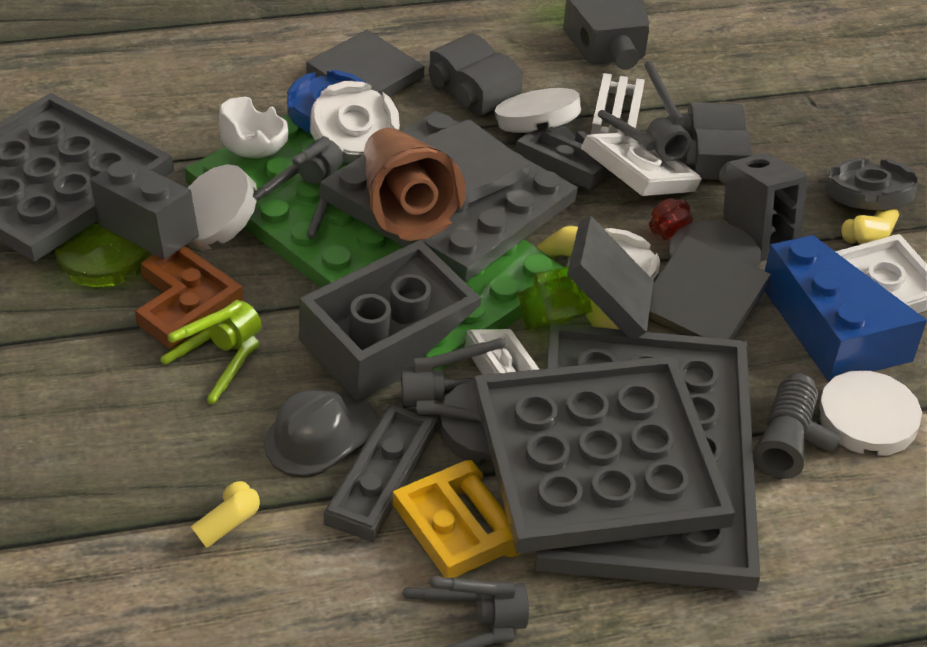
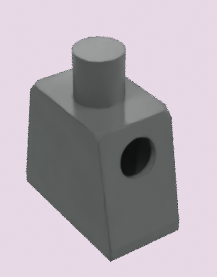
M566 0L563 30L589 63L615 62L618 68L627 70L634 67L646 54L649 20L644 0Z
M767 153L729 161L723 165L719 172V179L725 185L723 209L725 220L730 225L742 229L754 238L761 250V261L767 260L771 244L801 238L808 178L805 173Z

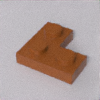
M186 246L165 260L152 255L140 263L142 278L163 293L135 311L136 323L168 349L173 348L186 339L183 338L171 343L167 338L171 332L222 310L235 300L243 301V288L239 283Z

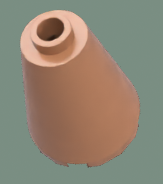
M395 128L380 129L368 138L364 147L368 196L371 212L379 226L386 232L398 235L400 239L407 241L428 239L444 231L452 223L450 218L458 206L461 209L465 201L466 182L455 161L444 152Z

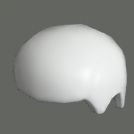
M237 97L226 100L219 108L220 140L226 149L244 158L269 157L279 151L288 140L287 121L276 114L273 106H270L266 112H259L254 108L250 97Z

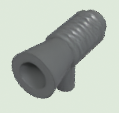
M793 373L781 381L778 386L767 422L768 428L753 450L755 466L766 475L779 479H789L800 474L804 468V440L829 453H832L839 443V434L811 421L818 399V391L814 380L806 374Z

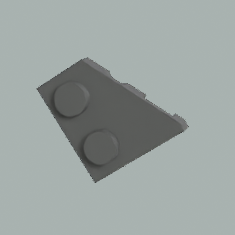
M548 122L541 123L537 126V130H533V132H529L517 140L516 153H519L525 159L545 170L554 172L560 177L567 179L568 182L577 187L590 190L611 173V171L581 149L587 134L582 130L577 131L575 135L566 127L567 123L554 128H548Z

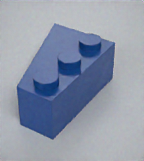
M813 235L770 245L764 271L771 274L770 284L765 292L828 382L835 376L849 371H877L914 361L927 319Z

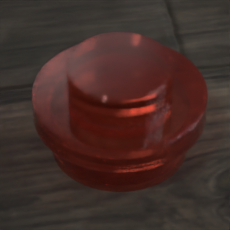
M666 199L651 212L652 218L648 226L653 234H660L664 240H670L678 229L692 223L693 217L689 213L691 207L685 199Z

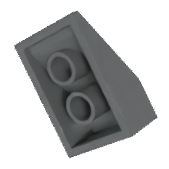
M420 239L301 297L299 302V340L358 402L400 379L401 367L414 366V358L424 357L481 305V297Z

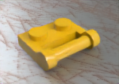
M472 460L462 461L393 491V507L445 578H456L504 555L515 557L521 554L516 553L506 511L483 483V473ZM456 492L466 494L494 532L487 534Z

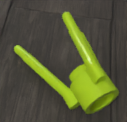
M235 300L224 309L168 334L169 342L174 343L198 333L164 354L160 361L164 365L169 364L210 339L222 350L238 349L207 397V402L213 405L226 390L248 355L260 346L254 336L261 331V319L255 309L248 303Z

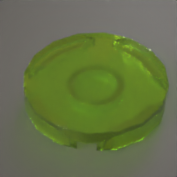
M96 221L55 248L56 261L60 271L67 273L69 280L80 285L92 287L120 284L126 281L125 275L135 270L136 275L141 272L140 263L152 256L151 252L99 226V221Z

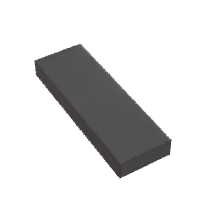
M390 403L325 509L324 525L374 542L393 508V491L406 486L436 433L437 419L426 415H417V412Z

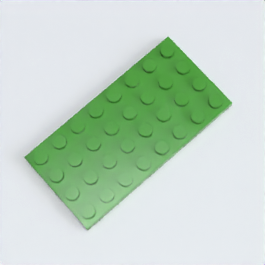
M288 114L281 118L287 121L288 140L274 155L265 158H244L223 147L185 167V181L191 185L200 175L210 169L229 164L239 166L256 183L258 190L293 164V157L307 149L315 140L310 132H306L295 125ZM343 162V164L338 170L345 167L349 163ZM300 173L256 202L254 212L244 227L320 288L404 248V246L330 203L316 237L310 239L307 236V232L320 200V183H309L301 177ZM523 239L465 282L481 297V305L424 357H433L464 348L467 330L505 329L569 286L570 277L567 274L568 270ZM451 364L433 368V370H443Z

